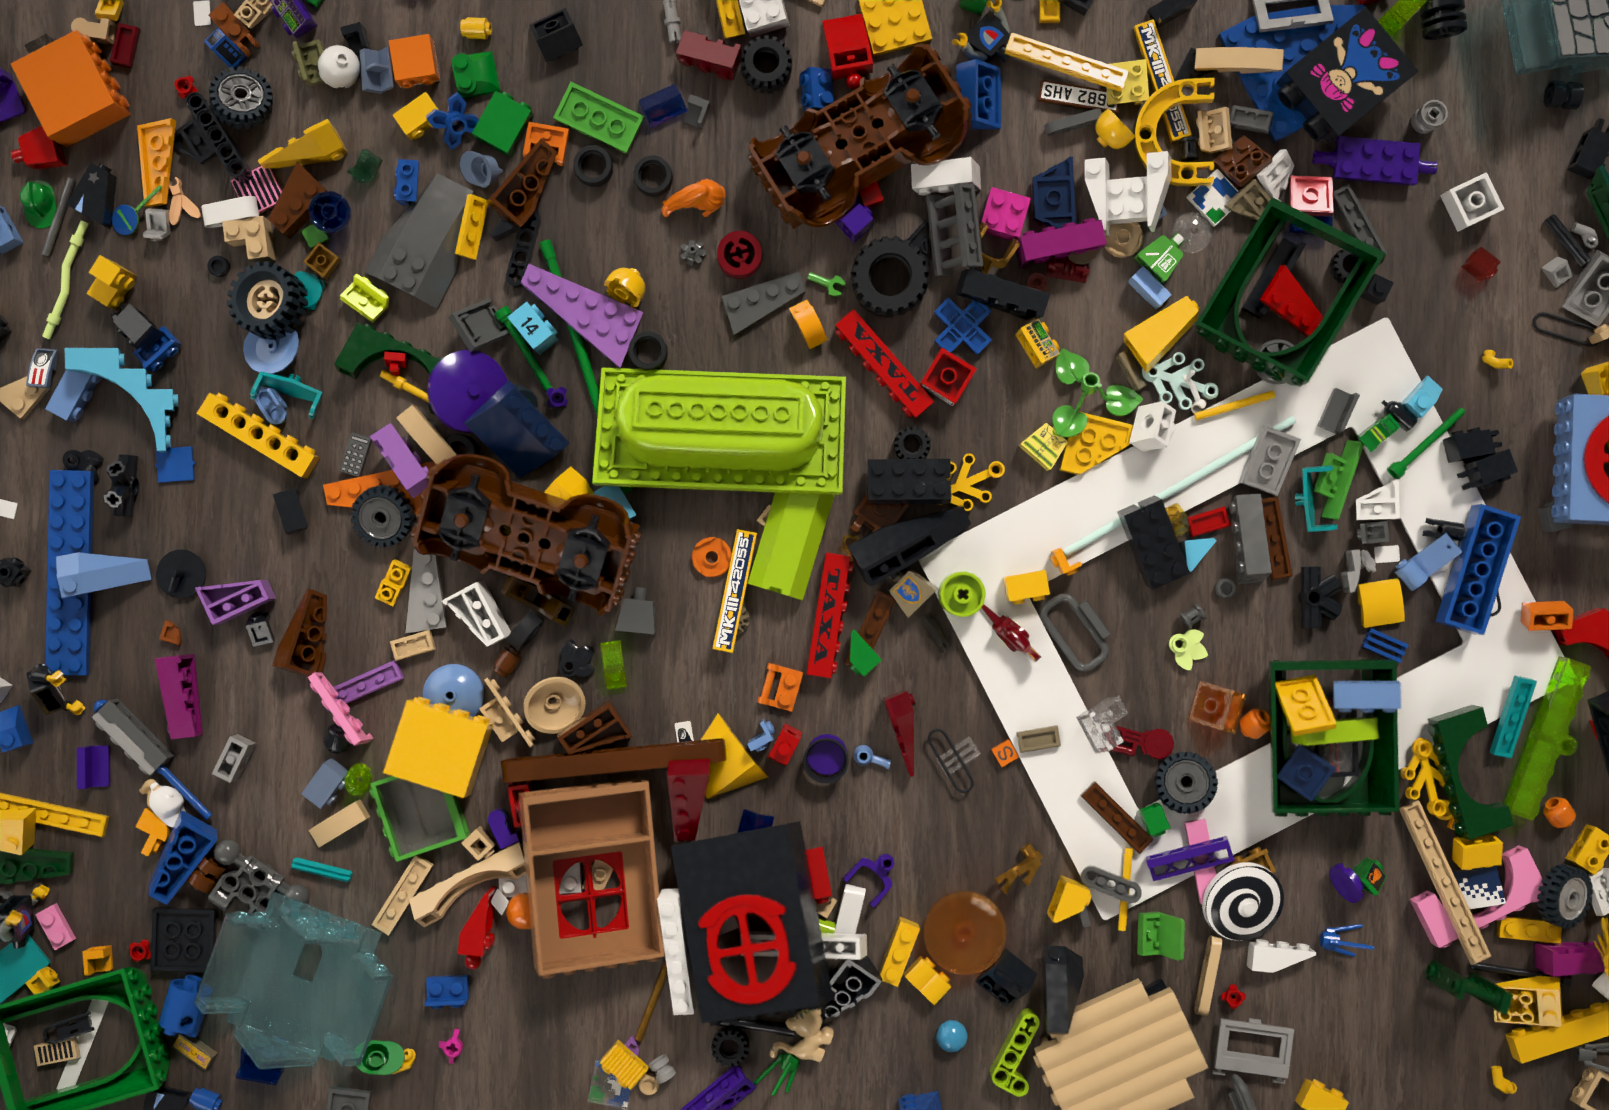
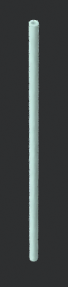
M1291 416L1272 428L1283 431L1295 424L1296 421ZM1257 437L1156 496L1163 501L1251 450ZM1119 517L1063 550L1065 556H1070L1121 526Z

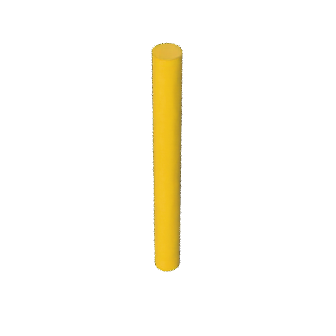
M1272 390L1194 413V418L1198 421L1274 399L1275 393Z
M1125 847L1122 877L1131 880L1133 848ZM1120 900L1118 930L1126 931L1128 903Z

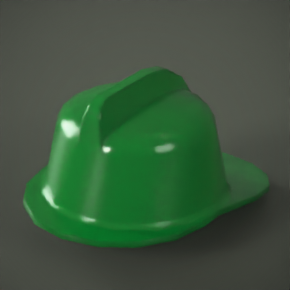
M43 180L27 182V185L20 191V200L23 204L27 221L36 228L45 229L50 227L57 209L52 186Z
M367 1041L361 1044L355 1053L357 1068L361 1072L374 1075L393 1074L400 1069L405 1060L403 1048L398 1043L391 1041Z

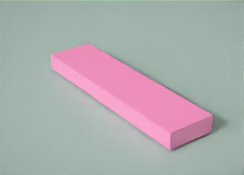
M1206 819L1184 822L1188 845L1210 840ZM1208 855L1196 856L1193 860L1199 864L1205 863ZM1215 866L1194 871L1200 904L1203 902V896L1208 884L1217 875Z

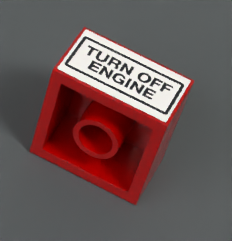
M941 348L920 385L928 392L954 406L977 368L946 349Z

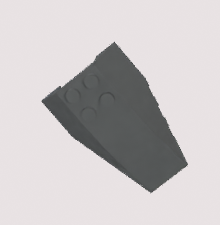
M437 173L417 196V201L411 203L382 237L365 273L439 309L457 272V263L460 256L455 254L467 194L474 195V191Z

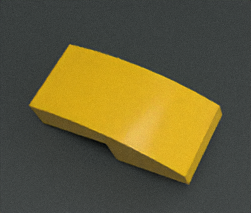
M396 559L392 560L385 579L380 583L375 599L392 607L395 606L411 574L412 567Z

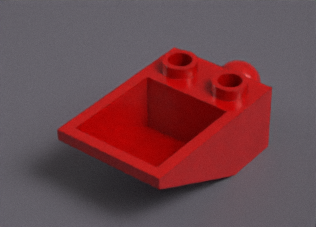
M857 14L824 20L822 23L833 80L847 78V86L852 90H856L860 87V79L862 78L860 75L873 73L872 55L863 15Z
M492 886L484 894L460 932L458 954L467 955L465 965L471 970L480 967L481 957L494 945L495 934L492 933L495 907L491 904V900L497 886Z

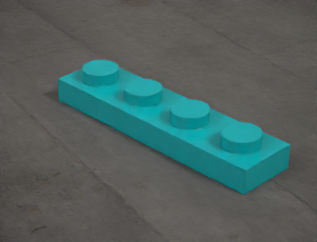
M1514 675L1489 751L1491 754L1512 758L1534 693L1536 680Z

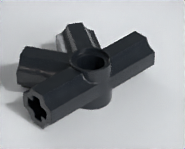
M118 454V460L107 466L106 472L112 483L111 488L104 495V502L113 507V516L133 517L134 497L139 491V480L136 478L138 456Z
M1301 567V592L1298 599L1302 604V628H1322L1321 614L1330 620H1335L1342 611V605L1330 598L1342 590V584L1334 574L1321 580V567ZM1310 593H1312L1314 596L1312 602H1310L1309 600Z

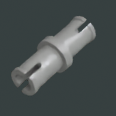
M664 0L663 5L666 16L664 23L668 29L669 43L674 44V41L680 43L679 24L681 21L677 15L676 0H671L670 3L669 0Z

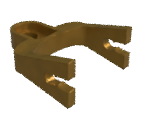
M983 221L979 226L980 240L988 229L987 224ZM1012 239L1004 257L1001 259L990 257L982 252L983 266L980 268L982 273L988 274L992 266L1004 268L1020 245L1017 239Z
M1031 843L1024 845L1020 849L1026 857L1022 862L994 878L997 884H1000L1004 879L1006 880V883L1001 888L1004 894H1007L1015 878L1018 875H1023L1026 871L1028 875L1025 876L1023 882L1026 886L1030 885L1040 867V860L1043 856L1038 850L1034 849Z

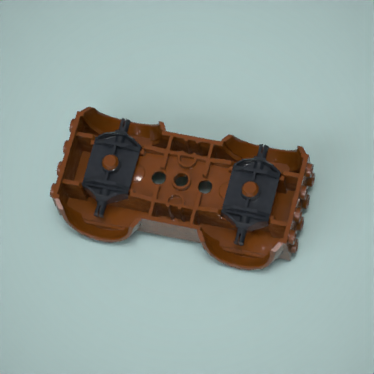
M929 44L913 46L911 54L897 67L895 64L889 65L887 67L889 72L872 80H866L864 77L861 78L859 88L821 110L816 111L808 108L803 117L791 128L788 129L787 125H784V129L781 127L779 129L781 134L764 141H758L756 137L751 139L748 146L750 152L748 159L752 164L751 168L755 175H759L762 180L760 182L766 192L769 191L771 201L781 211L780 215L785 224L789 223L793 229L801 224L811 227H824L833 224L852 209L859 191L910 162L924 166L934 165L944 161L959 148L967 130L971 128L972 114L970 109L972 105L967 97L964 98L962 96L958 82H953L948 67L941 64L938 52L935 49L932 50ZM876 119H881L884 125L875 129L872 127V122ZM862 129L865 131V134L857 137L854 135V132ZM846 140L848 145L845 149L840 150L836 147L837 141Z
M457 455L444 459L432 469H429L426 476L428 485L427 488H424L421 495L423 504L418 509L416 519L419 520L411 534V537L414 538L412 546H415L419 554L439 555L453 561H461L477 568L481 574L486 573L489 569H493L536 584L540 594L558 595L566 597L571 601L584 603L594 608L598 615L610 612L614 606L617 607L619 600H622L625 591L623 586L630 575V570L627 569H629L630 564L634 561L636 555L634 549L636 544H639L642 533L639 532L641 525L632 523L627 511L620 504L609 498L592 494L577 495L564 500L511 482L509 472L502 464L481 455ZM501 525H508L511 528V534L508 536L503 535L500 532ZM520 533L528 534L529 542H523L520 539ZM540 539H549L551 542L550 548L543 549L539 544Z

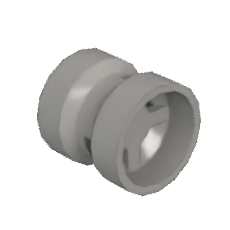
M666 1054L657 1057L648 1065L651 1071L655 1072V1079L658 1084L669 1080L676 1074L675 1069L668 1064L669 1058Z

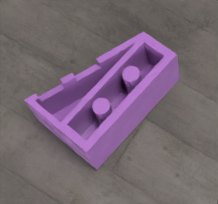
M391 423L370 436L411 497L415 498L421 494L424 488H427L428 481L426 476L429 470L426 466L423 468L420 466L419 463L422 460L416 451L411 453L409 448L412 445L406 437L401 438Z
M268 580L195 588L212 625H221L276 599Z

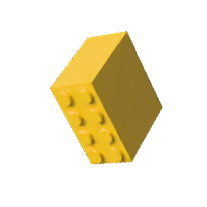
M419 696L418 698L414 697V699L407 700L383 773L461 798L471 795L494 723L489 722L490 718L481 715L469 716L470 712L462 709L450 710V706L443 703L431 704V700Z

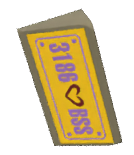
M182 1033L178 1035L172 1046L204 1070L209 1067L218 1054L197 1037H189Z

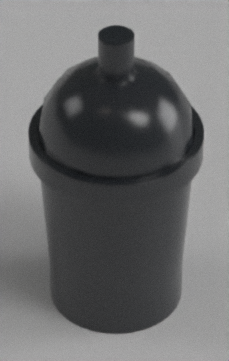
M1385 400L1381 402L1384 405V415L1390 413L1406 432L1417 423L1418 419L1401 402L1390 401L1387 403Z

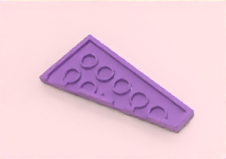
M528 264L521 280V285L545 303L555 314L559 315L586 341L610 359L614 365L621 368L643 312Z

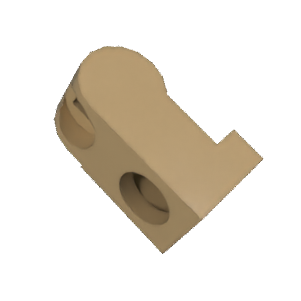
M76 18L71 24L72 32L78 30L83 35H88L92 42L96 41L97 43L113 45L117 25L110 19L101 18L100 23L88 22L84 18Z

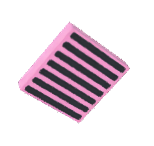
M262 166L252 170V177L246 183H240L235 179L231 180L238 197H256L259 214L274 208L282 192L272 169H264Z

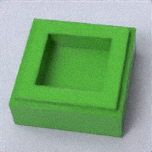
M320 221L301 230L312 250L318 242L324 244L330 241Z

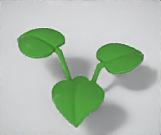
M1064 348L1060 351L1055 365L1057 378L1066 385H1071L1075 381L1081 383L1083 393L1076 409L1069 405H1063L1054 411L1052 423L1058 436L1065 438L1074 437L1085 429L1087 416L1078 411L1085 396L1094 394L1097 389L1102 399L1107 401V410L1115 416L1130 414L1142 403L1143 398L1132 389L1122 385L1108 387L1105 396L1102 384H1099V376L1089 372L1088 362L1080 355L1071 353Z

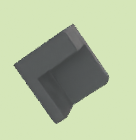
M690 94L688 99L689 107L684 123L703 129L711 107L710 101Z

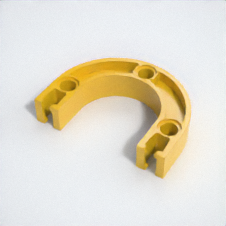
M1214 78L1182 79L1168 83L1155 91L1145 102L1136 122L1135 147L1138 157L1146 169L1147 153L1163 152L1156 137V128L1161 117L1168 110L1178 105L1213 103L1214 93L1198 95L1197 87L1209 86V88H1213ZM1184 87H1189L1193 93L1190 96H1185L1181 90ZM1147 130L1150 132L1151 137L1145 140L1140 137L1139 133ZM1171 159L1170 184L1175 186H1211L1214 183V177L1205 179L1197 178L1196 175L1197 170H1214V162L1186 163ZM1183 170L1191 171L1192 178L1184 179L1181 176V172Z

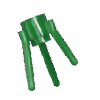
M787 1052L785 1054L780 1053L779 1057L754 1081V1084L757 1085L781 1062L780 1068L784 1071L771 1095H776L786 1075L791 1072L785 1092L788 1093L796 1071L800 1066V1059L795 1055Z

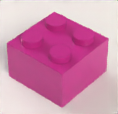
M991 187L980 224L983 221L988 226L985 234L1009 241L1015 238L1018 241L1031 198Z

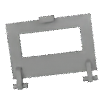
M1252 0L1259 32L1333 24L1334 21L1329 0H1317L1320 9L1319 14L1270 20L1265 4L1297 0Z
M1220 1018L1214 1061L1215 1070H1212V1074L1225 1076V1072L1222 1071L1224 1069L1274 1076L1275 1078H1272L1273 1083L1285 1084V1080H1282V1078H1288L1294 1029L1262 1024L1261 1019L1248 1018V1022ZM1229 1031L1280 1037L1279 1058L1228 1051Z

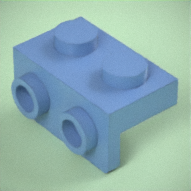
M765 718L760 721L764 732L748 741L747 745L751 751L756 749L759 752L767 748L768 742L773 740L775 729L771 721L766 722Z

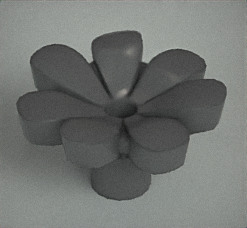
M689 240L688 245L682 244L681 250L684 252L680 255L681 260L687 259L688 266H693L694 261L700 265L703 262L701 257L707 256V252L702 249L703 243L699 241L695 244L694 240Z

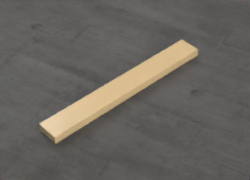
M1417 800L1400 807L1401 815L1470 964H1476L1491 957L1420 801Z

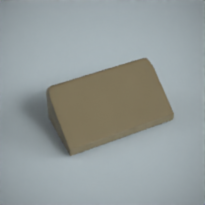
M1125 350L1115 356L1133 391L1136 392L1147 385L1129 350Z

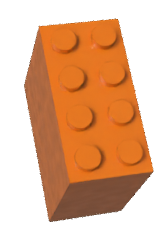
M78 30L10 63L46 135L66 148L131 115L127 99L123 95L121 96L118 90L120 89L119 83L114 77L112 78L109 72L111 71L109 64L100 55L102 53L100 46L96 41L92 42L88 35H83Z

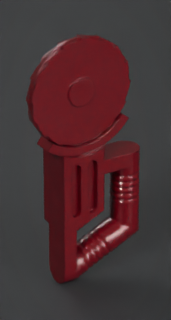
M1109 723L1105 724L1108 750L1134 757L1137 745H1140L1144 755L1148 754L1154 759H1162L1170 755L1174 748L1173 737L1164 729L1156 728L1150 732L1145 730L1142 733ZM1113 729L1120 731L1121 740L1132 743L1131 748L1115 743Z

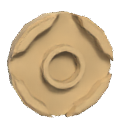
M1139 223L1110 224V236L1105 234L1107 244L1104 247L1107 252L1119 258L1130 257L1135 254L1141 247L1144 238Z

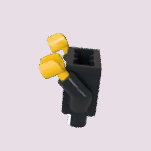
M37 664L31 671L27 672L30 693L46 716L59 710H70L74 715H80L85 709L83 704L76 700L71 705V702L63 697L60 685L66 680V678L62 677L63 673L57 670L53 674L48 665Z

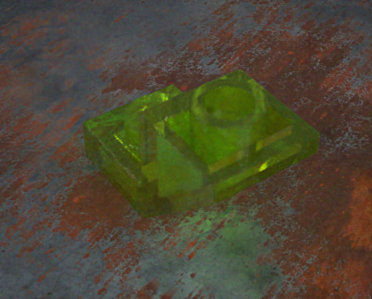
M621 640L600 643L606 688L627 687Z

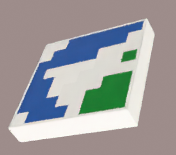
M1218 169L1209 176L1214 177L1213 185L1198 186L1186 197L1213 227L1231 212L1224 205L1239 192Z

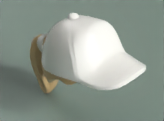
M149 779L139 789L142 795L147 794V805L169 827H174L181 810L186 812L183 806V796L173 787L160 786L154 779Z

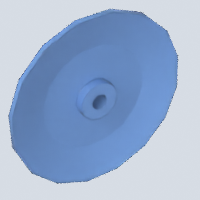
M296 329L291 334L286 331V337L284 338L276 336V340L263 339L249 332L245 338L243 349L246 362L253 370L259 373L261 371L275 374L283 371L293 362L298 353L299 338Z

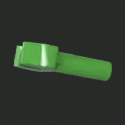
M810 272L807 278L810 281L827 287L828 295L831 297L841 296V292L833 289L835 284L845 286L843 279L837 275L829 280Z

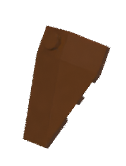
M541 138L486 203L502 217L521 228L535 211L557 152Z
M312 589L306 590L278 646L273 667L308 677L315 672L323 671L326 661V652H324V640H326L324 621L327 619V595Z

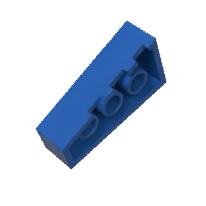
M181 810L149 882V896L167 905L218 840L217 829Z

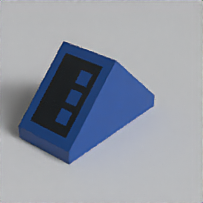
M217 28L204 41L229 67H233L234 70L247 58L244 52L220 28Z

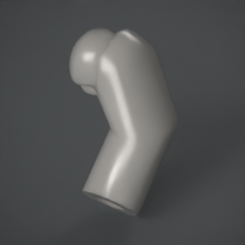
M1577 222L1574 223L1571 232L1581 235L1583 243L1587 248H1595L1598 245V237L1595 230Z

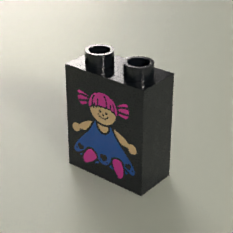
M1364 7L1280 77L1277 84L1281 88L1277 90V95L1286 108L1293 110L1297 107L1307 119L1303 122V127L1310 138L1316 142L1323 139L1329 145L1419 71L1367 7Z

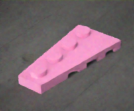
M315 672L308 677L311 682V688L314 692L319 693L323 706L332 712L334 722L345 731L344 736L349 743L360 745L369 743L374 739L370 733L366 735L363 732L361 721L349 714L350 707L346 702L336 698L338 692L322 672Z

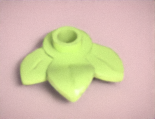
M1188 630L1184 634H1175L1170 638L1169 648L1175 653V661L1180 667L1191 670L1193 660L1208 656L1205 647L1200 643L1204 633L1198 630ZM1178 640L1182 642V646L1179 648L1176 647V641Z

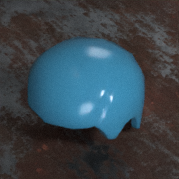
M948 1020L938 1027L935 1038L938 1046L944 1051L957 1052L965 1046L968 1034L963 1024L956 1020Z

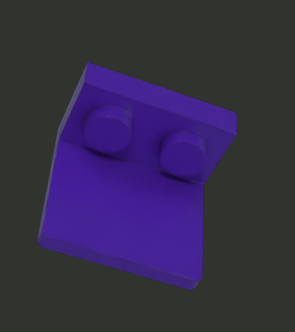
M0 67V123L27 111L13 76Z

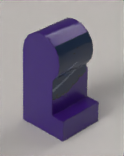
M502 808L495 809L488 816V823L500 849L522 839L520 831L513 832L508 822V813Z

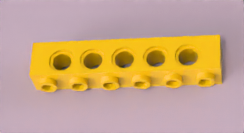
M219 392L217 395L208 394L196 414L298 476L308 479L320 457L315 455L316 451L307 445L303 448L297 444L299 440L290 435L285 437L280 434L281 429L272 424L269 426L265 425L263 418L254 413L252 416L247 414L245 407L238 403H235V405L229 403L227 396ZM227 408L228 415L223 418L222 411ZM245 419L246 425L241 429L239 422ZM262 429L263 436L258 439L256 436L257 431ZM279 439L281 446L275 450L274 442ZM294 450H297L298 457L293 461L291 454Z

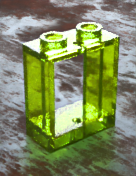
M1398 0L1378 22L1389 36L1392 37L1427 0Z

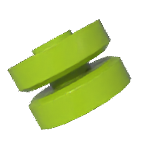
M964 571L955 572L945 577L939 586L938 597L941 606L949 614L965 617L971 616L980 610L984 604L986 593L982 581L974 574ZM959 590L964 591L965 595L963 598L957 596L959 595Z

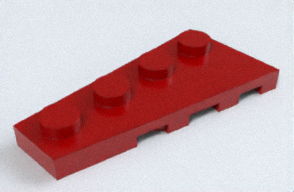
M1281 265L1260 301L1305 337H1308L1315 331L1324 317L1287 266Z

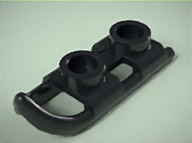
M87 1011L47 1026L43 1031L45 1043L56 1044L94 1031V1027H91L92 1020L89 1018L91 1012ZM76 1020V1024L69 1025L70 1021ZM53 1027H56L58 1039L50 1040L48 1035L49 1030ZM78 1029V1032L71 1034L73 1030Z

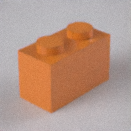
M1565 601L1522 603L1520 622L1529 631L1572 629L1574 610Z

